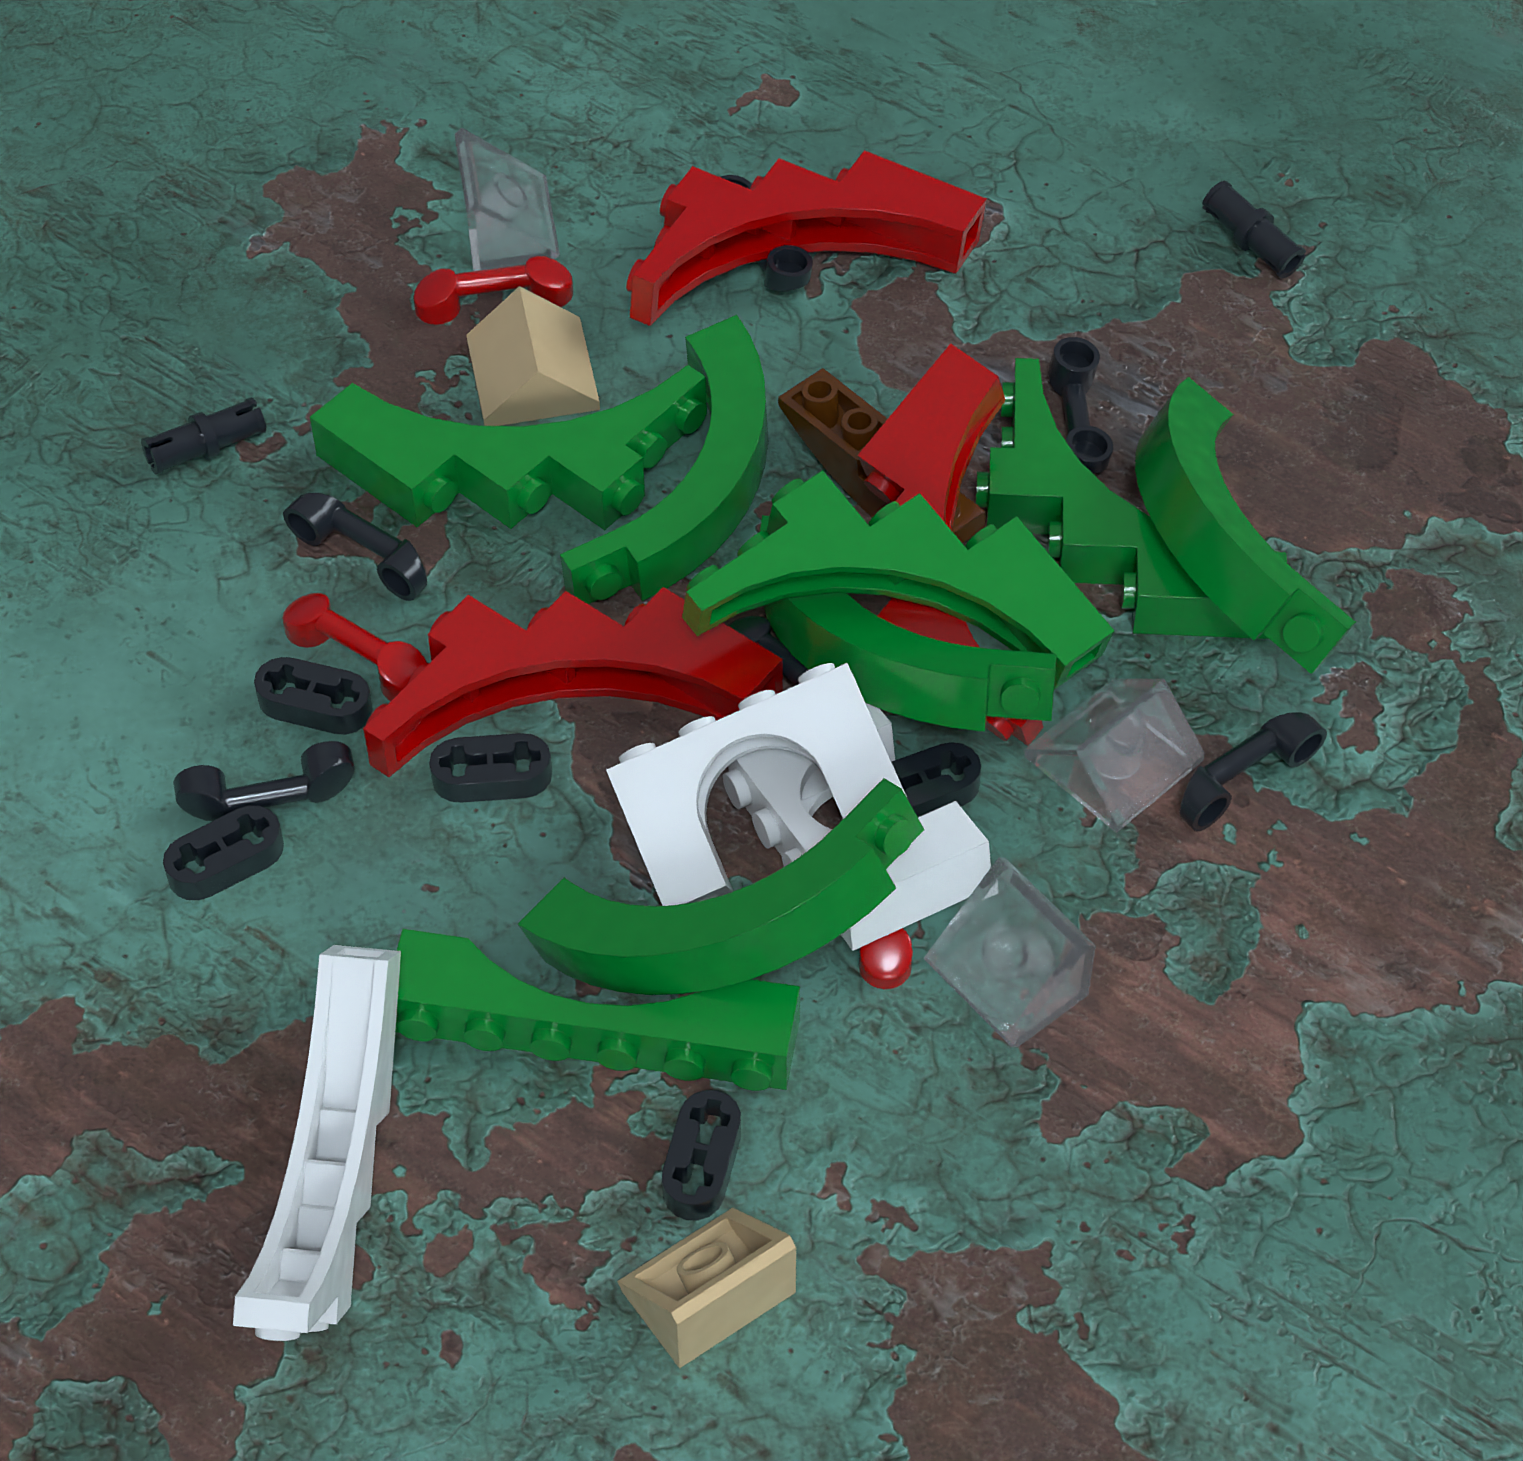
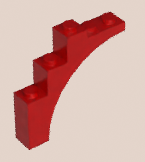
M865 150L850 169L843 168L839 172L836 180L778 158L764 177L757 176L750 189L692 166L678 185L671 184L667 188L660 205V215L665 217L664 227L660 231L651 253L645 260L638 259L629 273L626 289L628 292H631L630 318L651 326L674 301L704 281L743 264L767 259L771 250L783 245L797 246L807 252L846 251L876 253L915 260L956 274L979 242L987 198Z
M950 343L857 455L867 476L864 480L867 488L887 504L898 501L900 505H903L920 493L953 532V521L964 474L980 437L1006 400L999 377ZM892 597L877 615L898 627L922 636L964 646L979 647L965 621L934 607ZM987 716L986 728L1000 739L1007 741L1013 735L1027 746L1031 744L1044 728L1041 720Z
M664 587L647 604L641 603L636 606L629 614L624 626L565 591L549 608H541L533 616L527 630L472 596L467 595L452 611L442 613L432 625L428 633L431 662L419 666L412 674L408 685L389 704L385 703L377 707L369 717L366 726L363 728L370 766L390 777L424 748L468 723L512 707L557 698L611 696L658 702L704 717L712 716L717 721L740 711L739 703L753 694L765 690H774L775 694L782 692L783 659L724 623L697 636L682 618L685 600Z

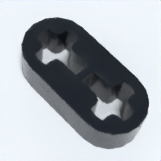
M279 657L264 663L255 674L254 685L260 709L266 716L275 720L333 734L346 735L357 732L365 727L373 711L367 682L360 675L351 671L291 657ZM286 683H293L295 685V688L286 687L282 694H274L273 689L282 690ZM345 697L353 698L354 702L346 701L341 709L333 708L332 704H341Z
M516 733L448 739L436 746L431 753L429 761L434 790L441 798L450 802L463 803L533 797L543 792L550 784L552 778L549 747L541 738L533 734ZM526 759L530 761L529 771L516 772L518 760ZM466 764L465 775L459 777L452 776L454 765Z
M954 742L939 744L892 761L908 801L917 817L954 801L960 807L971 802L979 792L981 762L975 751L964 744ZM950 768L954 775L963 774V779L954 781L949 774L941 776V770Z
M245 806L178 838L169 845L163 858V865L170 889L183 899L202 900L269 868L278 861L283 853L284 841L278 818L270 809L262 806ZM253 832L258 838L263 837V841L253 845L250 840L243 839L242 836ZM195 861L200 867L204 866L205 870L194 874L191 869L185 868L184 865Z
M703 1090L694 1093L685 1100L680 1109L662 1170L663 1199L666 1207L675 1216L684 1220L699 1221L710 1217L719 1210L726 1194L741 1140V1112L737 1102L721 1091ZM709 1115L720 1117L721 1126L714 1128L709 1145L701 1143L700 1124H705ZM694 1165L703 1166L704 1186H699L695 1195L684 1194L682 1184H688Z

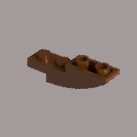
M824 368L778 397V405L795 431L849 496L871 517L886 506L887 503L878 498L864 484L867 476L857 455L888 418ZM959 492L953 521V533L964 543L985 527V511Z

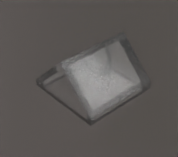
M461 128L455 133V143L473 271L524 265L529 258L535 256H546L552 259L559 257L560 252L546 175Z
M1112 679L1029 745L1024 753V757L1116 833L1202 763L1205 756L1201 745L1165 679Z
M998 857L923 959L1013 1048L1022 1045L1089 995L1096 945L1005 857Z

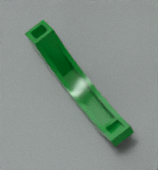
M737 315L685 337L688 365L706 376V406L711 415L710 427L704 446L685 478L668 496L637 519L560 554L565 591L585 603L590 604L597 600L607 599L617 591L630 585L641 601L654 596L662 587L669 588L712 556L735 531L749 510L760 486L766 465L768 426L765 380L760 358L750 334Z
M1187 377L1176 387L1139 439L1135 453V472L1144 505L1169 550L1206 596L1250 638L1255 640L1261 634H1264L1312 674L1323 664L1356 621L1284 561L1245 517L1224 482L1218 466L1215 448L1216 437L1234 414L1191 378Z
M762 515L760 532L767 531L770 516ZM834 592L786 598L763 606L767 619L778 639L808 670L827 663L834 664L835 668L848 663L865 703L884 711L921 722L985 732L987 716L1052 721L1057 654L971 647L922 636L876 616L858 604L847 593Z
M883 778L820 842L790 864L749 886L699 902L668 906H643L604 899L585 891L564 877L518 923V926L546 963L565 975L592 986L617 992L644 995L685 994L713 990L748 981L780 969L814 952L846 932L872 912L896 889L886 869L910 847L911 843L925 829L902 788Z

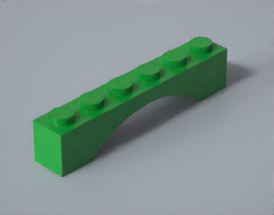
M402 929L396 950L401 951L395 1032L401 1033L409 1039L431 1041L438 1038L465 1042L471 1047L482 1051H496L505 1048L532 1052L534 1055L550 1061H562L567 1058L599 1062L604 1067L617 1071H628L633 1068L660 1071L684 1081H694L700 1078L733 1082L738 1087L751 1091H761L767 1088L787 1090L800 1022V986L750 979L665 1002L628 1006L586 1003L552 995L518 980L489 960L469 938Z

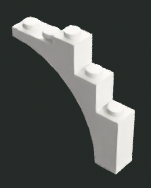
M333 945L319 955L315 1010L308 1064L289 1163L276 1211L263 1248L248 1279L235 1296L233 1326L255 1328V1335L259 1338L273 1341H288L299 1338L300 1333L326 1330L329 1328V1324H337L351 1307L357 1222L371 1207L376 1126L390 1111L401 951Z

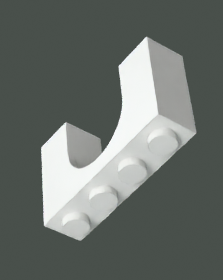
M832 663L814 667L803 673L798 678L799 684L778 694H775L774 690H765L753 694L739 703L740 711L717 721L712 716L692 721L679 730V738L658 747L654 743L636 746L619 757L620 764L606 769L662 906L699 902L733 892L711 839L706 813L708 798L715 781L725 768L745 754L762 749H783L798 753L809 759L823 772L843 819L883 778L902 788L905 794L848 663L837 668Z
M866 703L891 762L895 761L892 723L879 708ZM783 749L757 750L745 754L728 766L729 772L723 774L724 787L732 804L737 809L743 807L747 809L752 816L753 825L760 841L767 849L771 847L777 849L782 856L784 867L815 846L833 830L812 818L816 810L827 800L831 799L833 795L823 772L804 756ZM956 801L918 817L925 830L886 869L896 889L872 912L841 934L852 950H856L992 887L989 841Z

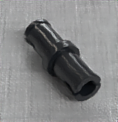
M1225 180L1217 183L1206 194L1202 202L1204 205L1202 207L1203 210L1210 213L1234 234V243L1244 251H1253L1282 279L1292 275L1301 266L1306 257L1304 254L1306 250L1298 246L1274 224V216L1264 208L1256 209Z
M250 397L245 399L244 402L207 416L203 412L190 415L188 418L189 423L152 437L141 439L146 461L148 464L154 462L151 465V470L156 475L162 473L163 470L200 456L206 460L219 456L220 448L256 434L266 433V423L260 407L253 410L254 407H257V402L254 398Z

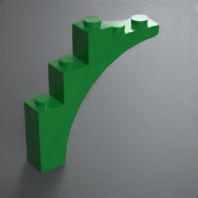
M1015 358L1013 382H1002V390L1006 400L1001 406V417H1011L1012 427H1001L1000 448L990 447L988 472L977 471L975 504L980 508H987L986 526L994 524L999 529L1017 516L1032 534L1048 535L1047 552L1052 558H1059V566L1074 583L1122 585L1121 608L1132 609L1133 634L1250 638L1206 596L1187 574L1167 547L1151 517L1109 490L1079 461L1057 429L1043 394L1039 359ZM1275 551L1284 561L1287 562V555L1285 552ZM1264 634L1258 637V639H1269Z
M687 365L654 389L613 408L572 420L529 426H478L430 418L387 403L351 383L312 414L310 422L316 456L417 528L433 514L444 511L452 503L455 496L460 493L512 529L528 514L538 512L553 494L605 531L622 515L631 514L641 503L645 496L644 469L655 466L668 448L683 435L696 431L707 416L706 376Z
M823 470L805 482L801 478L794 479L775 494L772 499L767 531H761L747 540L737 552L738 557L719 569L717 565H711L699 572L686 587L687 591L682 613L684 621L699 636L739 613L786 598L834 592L885 595L934 607L980 628L1012 651L1057 654L1054 690L1100 658L1114 633V629L1017 516L999 529L994 524L984 527L964 546L919 493L903 505H900L898 501L887 504L867 524Z

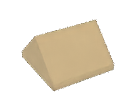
M519 286L466 335L484 426H501L600 410V401L579 316Z
M731 1208L617 1282L623 1294L677 1366L681 1368L796 1293V1246L789 1234L735 1208Z

